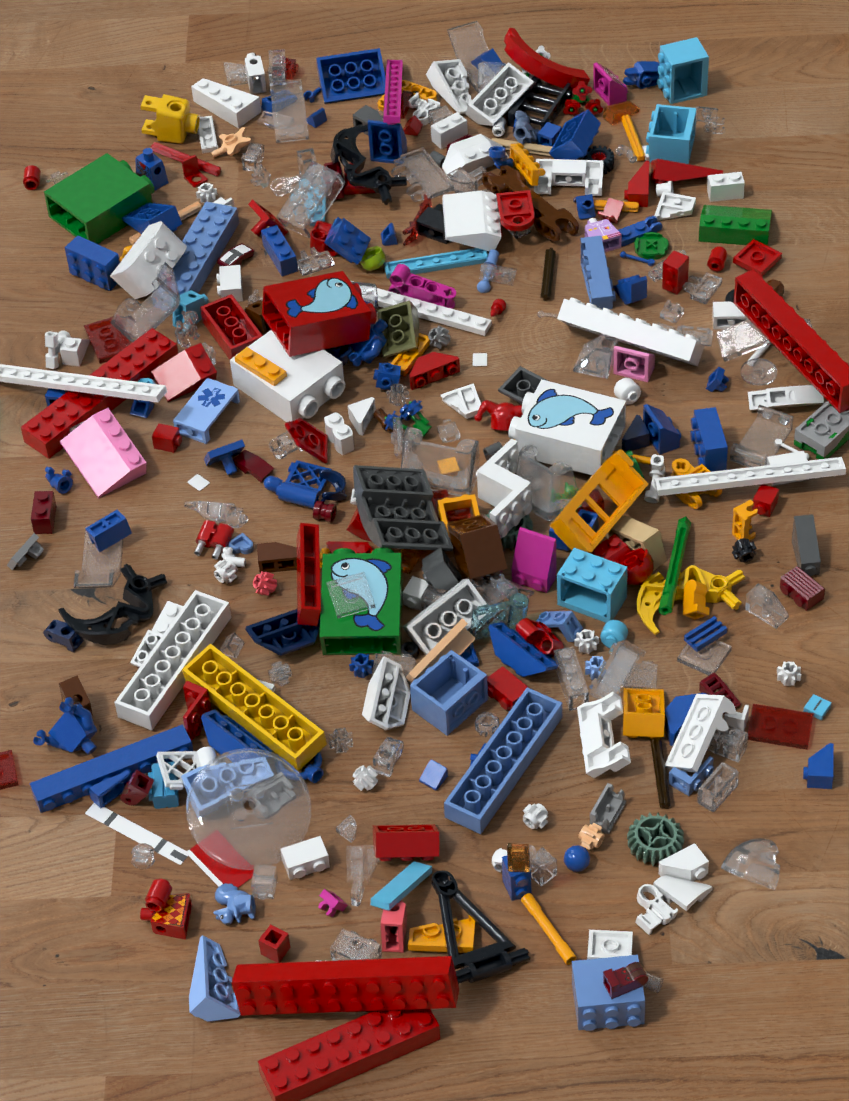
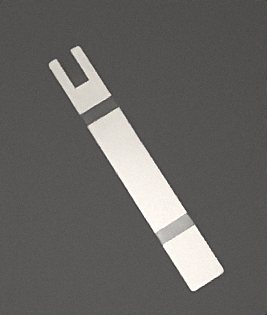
M93 803L85 812L86 815L179 865L188 857L185 850L105 807L100 809Z

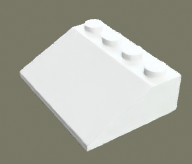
M481 190L443 195L445 240L486 251L495 250L501 239L496 194Z

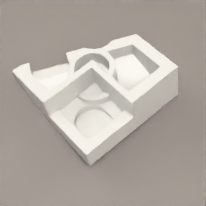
M667 875L661 876L653 883V886L663 894L662 899L669 904L673 901L686 911L696 901L701 902L713 890V887L707 884Z

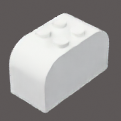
M162 221L148 225L110 277L134 299L147 296L163 282L184 254L187 245Z

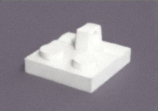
M589 930L587 960L632 955L633 932Z

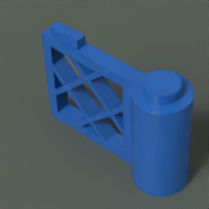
M298 460L295 463L292 462L288 468L290 473L286 481L277 487L276 495L278 499L313 509L316 501H319V497L328 481L317 477L315 474L325 469H332ZM298 468H303V469H306L307 471H304V472H301V473H300V472L298 471ZM311 475V477L313 478L305 481L303 477ZM299 479L301 482L293 483L291 481ZM317 483L319 487L317 489L310 487L309 485Z

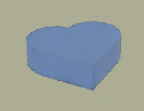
M244 533L232 539L228 544L233 549V554H250L254 550L253 542Z

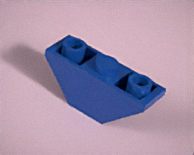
M638 274L618 280V284L614 285L613 288L624 304L633 303L647 298V277H640Z
M696 694L676 696L665 709L664 724L671 746L676 741Z

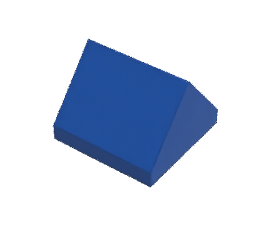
M321 108L311 114L306 119V123L317 128L326 122L325 109Z
M390 223L381 232L382 244L384 246L398 244L393 223Z

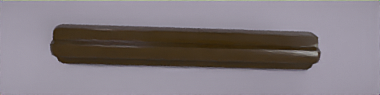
M553 248L546 249L540 296L544 301L551 298L556 251Z
M652 738L650 742L660 808H669L671 804L662 741L660 738Z

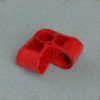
M320 220L316 222L315 227L310 233V248L313 251L329 256H336L338 254L324 243L332 224Z
M524 618L516 625L515 629L527 643L537 647L543 654L552 657H558L562 654L564 650L563 643L542 622Z

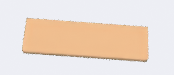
M462 618L405 678L412 683L415 679L422 676L427 668L437 663L441 656L446 655L451 650L461 655L475 640V637L465 628L468 623Z

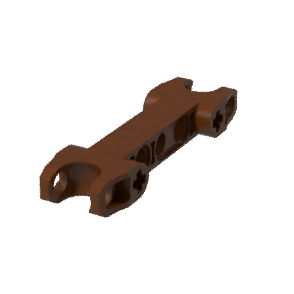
M504 165L500 167V176L494 175L491 172L483 173V185L489 192L494 194L530 190L535 215L534 227L542 236L556 242L560 240L561 231H566L571 235L578 233L579 224L573 215L565 208L555 209L526 185L525 177L519 171Z

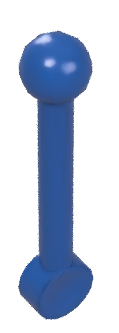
M625 251L620 253L621 258L627 257L648 263L649 266H654L655 264L654 259H643L626 254Z

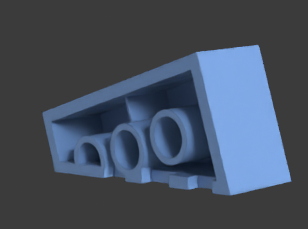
M602 236L581 238V268L589 302L602 310L603 308L613 309V301H616L615 291H612L613 284L612 279L609 278L610 271L609 267H607Z

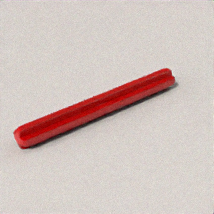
M154 142L151 145L153 152L181 163L183 160L191 157V155L158 142ZM198 159L199 170L214 176L221 174L219 166Z

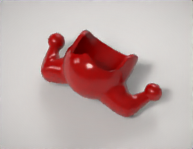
M484 400L474 419L480 422L482 415L488 412L491 415V429L509 431L513 417H522V405H513L508 402L497 404Z

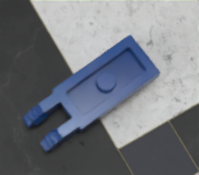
M649 216L644 221L619 229L618 231L622 235L621 246L623 247L635 242L638 236L642 237L644 233L659 232L662 230V224L657 222L656 216Z

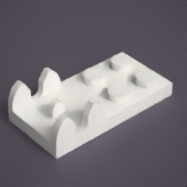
M696 694L665 763V767L669 770L676 767L683 771L697 772L709 748L715 730L727 731L729 729L722 715L724 712L726 714H735L734 704L724 695Z

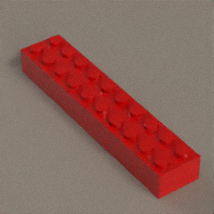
M754 269L735 277L734 304L839 413L848 410L849 364L844 362L838 353Z
M151 328L89 376L135 382L143 378L154 379L151 371L178 354L177 343ZM68 391L21 426L23 440L30 447L49 459L63 448L60 441L88 418L106 408L112 411L127 398Z
M452 956L238 964L231 982L241 1016L456 1008L460 990Z

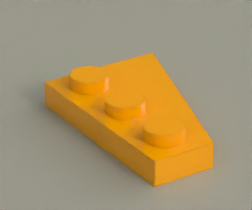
M470 915L468 919L459 921L457 918L453 919L458 952L467 953L473 951L476 921ZM432 923L410 928L408 951L447 952L443 924Z

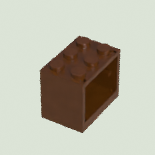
M481 514L447 524L457 568L469 579L480 580L484 578V575H498L502 573V570L508 569L498 526L486 515Z

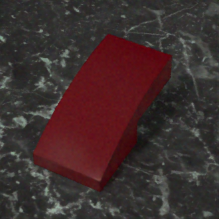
M243 450L233 460L234 464L245 474L249 472L260 483L274 470L262 458L247 450Z

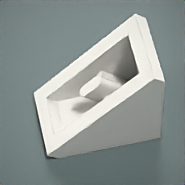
M373 397L348 405L349 419L361 436H363L376 411L375 398Z

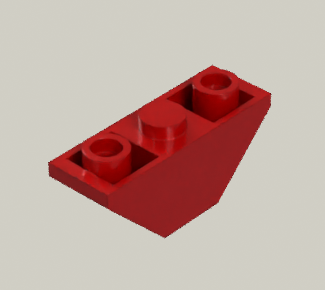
M431 352L418 357L409 375L411 390L460 372L459 358L438 352Z

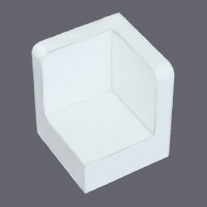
M749 705L744 706L742 713H725L724 720L728 724V732L744 734L748 722Z

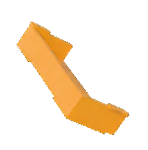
M618 450L605 460L549 525L554 530V533L571 550L577 548L588 553L593 552L595 547L648 486L647 481L632 467L634 462L623 450ZM597 485L618 506L610 517L589 496ZM583 501L605 522L597 532L576 512V509Z

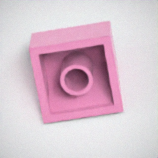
M614 346L613 374L648 382L655 368V355Z

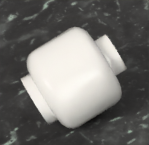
M623 378L616 383L614 394L618 399L625 400L626 404L630 405L639 399L641 389L631 378Z

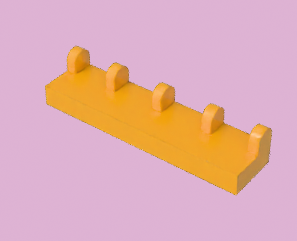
M522 143L510 144L509 159H513L514 166L531 186H538L539 176L545 175V170L540 168L538 162H534L533 156H528L529 152L527 149H523Z

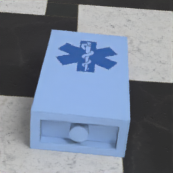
M206 378L174 418V427H179L180 435L207 444L210 440L209 428L230 401L237 404L240 402L238 389Z

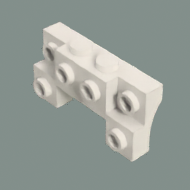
M536 159V162L540 164V168L545 170V175L539 176L538 186H534L535 193L551 194L552 185L585 186V195L602 196L604 161Z
M611 692L599 700L583 703L578 706L580 737L586 774L596 778L609 769L616 772L630 764L629 747L621 741L614 744L611 720L623 714L621 696Z

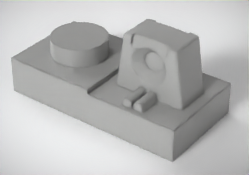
M35 533L10 559L7 566L11 570L17 565L19 567L23 565L27 560L26 554L37 559L44 549L37 542L39 537Z

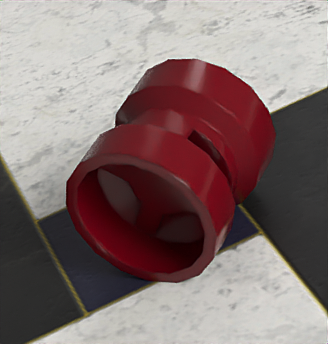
M316 501L313 508V519H325L326 522L332 523L337 512L336 504H325L323 501Z

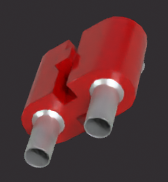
M204 521L196 538L198 545L194 553L200 556L204 547L210 548L213 546L215 550L212 558L217 560L223 548L228 547L234 529L227 524L220 523L216 525V522Z

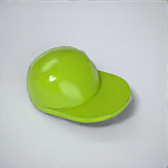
M373 246L366 249L359 263L365 270L373 271L385 263L386 257L381 247Z

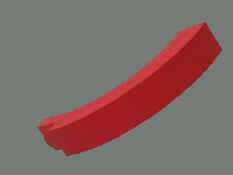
M509 28L504 38L506 44L504 50L524 70L545 82L564 88L567 83H571V90H573L579 81H584L588 85L590 78L584 70L563 66L541 56L523 41L515 28Z

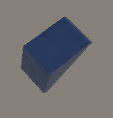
M640 415L635 416L622 438V450L624 452L650 446V433Z

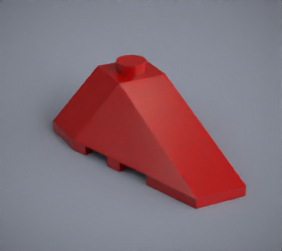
M663 159L651 161V180H655V184L723 174V170Z

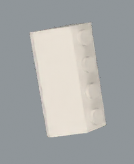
M508 62L468 104L466 115L477 124L494 126L531 87L534 81Z
M463 579L402 627L412 641L427 655L462 618L468 623L465 628L469 629L492 610L470 580Z

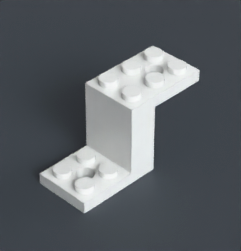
M514 439L508 441L477 470L478 498L495 507L489 515L490 519L498 526L500 538L505 537L508 531L517 526L520 520L532 510L531 482L515 474L519 468L518 441Z

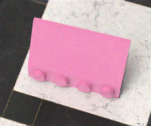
M109 408L92 415L60 441L98 498L146 474V461Z

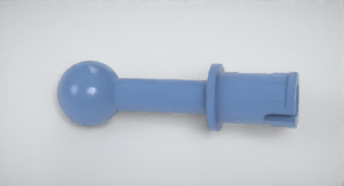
M491 249L487 261L484 262L486 270L483 280L477 284V290L480 293H487L491 289L489 280L492 271L497 269V261L500 255L497 250Z

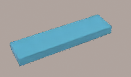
M413 861L371 898V905L388 911L391 910L432 873V866Z

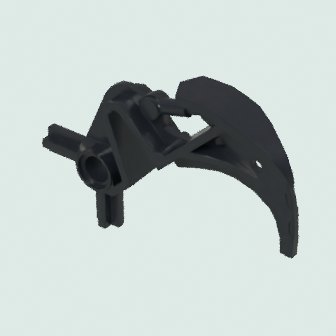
M368 125L341 130L335 135L330 157L333 165L339 162V157L345 167L344 172L347 174V179L351 185L373 189L376 193L380 194L382 203L385 205L392 203L389 190L391 187L406 186L407 178L391 177L389 172L381 166L359 173L364 168L366 157L359 152L356 146V138L360 133L368 131Z
M125 564L120 571L127 580L123 599L129 604L118 601L116 607L111 608L103 615L94 619L74 618L64 608L58 609V612L67 625L82 638L100 645L117 644L127 640L131 632L128 627L137 625L139 622H145L153 616L152 589L167 584L166 576L160 574L147 579L144 576L137 575L131 565ZM118 618H128L126 622L121 624V627L114 628Z

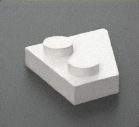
M663 192L654 216L659 221L692 215L696 198Z
M474 383L441 394L442 401L466 419L474 417L478 413L481 402Z

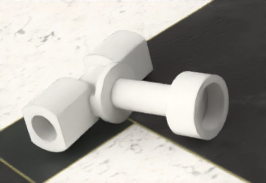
M62 330L59 333L48 331L45 333V347H48V353L45 355L46 368L56 369L59 367L58 353L60 352V347L65 337H71L67 331Z
M653 454L651 457L652 471L649 472L652 481L650 490L645 491L644 500L650 503H658L660 496L657 495L654 478L665 477L666 472L664 457Z

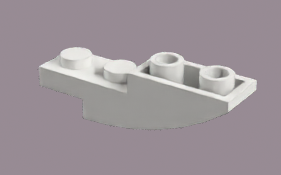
M813 385L767 388L766 390L748 392L750 411L824 404L823 395Z
M167 601L153 629L148 630L130 662L131 665L137 667L142 665L183 606Z

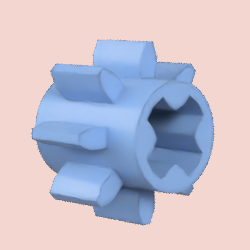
M592 656L590 661H585V675H590L591 680H602L604 675H609V662H604L602 656Z

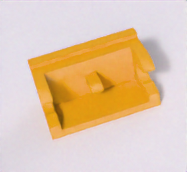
M752 500L733 508L732 534L737 540L745 538L750 541L756 537V532L749 534V530L752 529L751 518L758 513V509L752 511V506H754Z

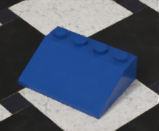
M380 48L316 58L324 104L385 94L386 77Z

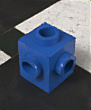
M379 363V367L374 370L373 380H376V388L397 391L401 366L391 363Z

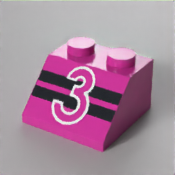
M597 62L593 63V89L609 107L627 101V86L610 69Z

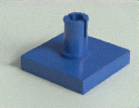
M243 439L207 452L204 458L206 466L222 461L227 475L236 473L237 469L232 457L240 454L244 449Z

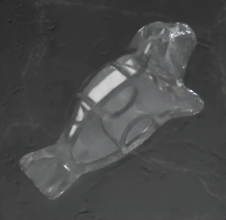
M188 501L184 503V507L187 509L196 510L204 519L216 522V524L222 523L232 528H240L248 522V517L241 514L243 508H239L233 503Z

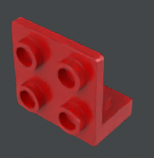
M186 681L183 685L187 712L183 716L185 730L192 742L195 736H198L202 730V714L211 711L208 689Z

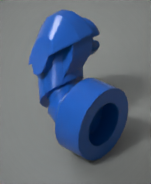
M493 146L489 148V157L493 159L494 165L498 169H501L500 167L504 165L513 167V159H507L505 147Z

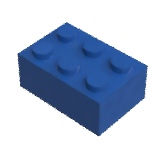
M589 110L565 122L549 154L554 159L576 160L579 157L583 158L588 153L587 150L592 145L594 136L599 132L598 129L601 122Z
M78 235L65 246L69 272L72 275L78 276L108 291H111L118 284L110 277L120 263L118 253Z
M716 407L694 410L693 418H691L693 431H690L691 442H695L694 452L695 455L699 456L698 466L703 464L711 472L727 470L728 446Z

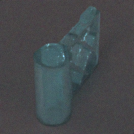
M515 593L510 596L509 601L477 607V609L472 611L470 633L475 637V640L490 637L489 625L503 622L508 628L516 631L515 628L518 622L527 618L528 597L521 593ZM503 609H504L503 612H501L499 615H496V613H497L499 610H503ZM486 614L481 620L478 619V616ZM492 617L495 618L490 624H486ZM482 626L484 627L481 632H477Z

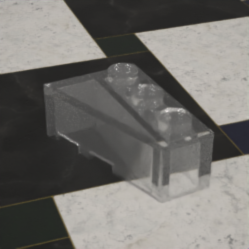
M627 640L619 641L617 644L613 643L608 652L611 654L607 661L604 660L599 668L601 672L599 677L594 678L589 686L591 689L589 695L598 700L611 692L620 695L627 684L626 681L631 672H634L637 668L635 665L640 656L643 657L646 651Z

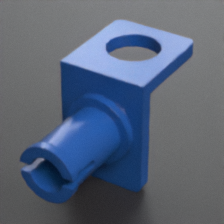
M592 194L577 196L573 199V202H576L579 219L594 218L596 216Z

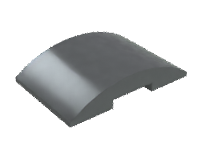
M354 465V490L358 512L368 537L376 546L380 548L437 550L442 547L444 551H453L443 521L438 520L431 501L433 492L424 469Z

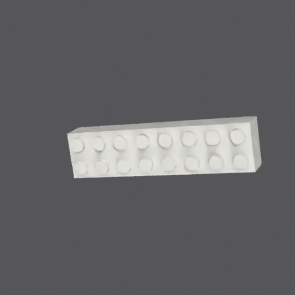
M575 298L563 300L557 318L566 325L697 367L705 347L700 343L701 340L695 336L686 334L684 337L679 331L669 329L668 332L667 329L653 323L651 326V324L638 318L634 321L633 318L622 313L618 316L617 313L610 309L603 308L602 310L591 303L585 305V303Z
M196 590L193 592L114 702L118 718L149 730L154 729L186 683L182 669L210 643L213 644L231 619L229 602Z

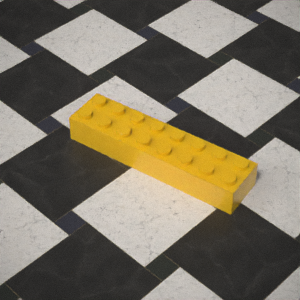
M211 643L182 669L185 681L208 689L211 703L296 770L300 771L327 745L323 730Z

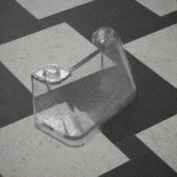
M166 262L159 267L157 277L151 283L155 288L154 292L141 304L133 298L124 300L118 306L110 322L131 342H134L151 328H157L180 305L181 299L175 273Z
M407 427L404 432L401 468L424 469L432 491L456 496L469 495L477 480V470L480 468L479 441L464 439L454 448L422 441L423 434L419 429Z
M532 445L524 446L519 452L516 475L531 482V512L547 521H553L578 492L572 467L563 462H557L548 468L537 462L538 450Z

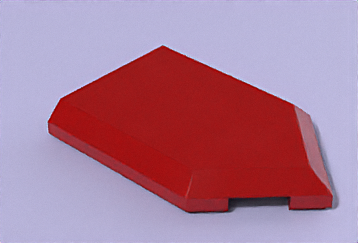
M302 418L285 423V427L297 447L319 461L327 463V434Z

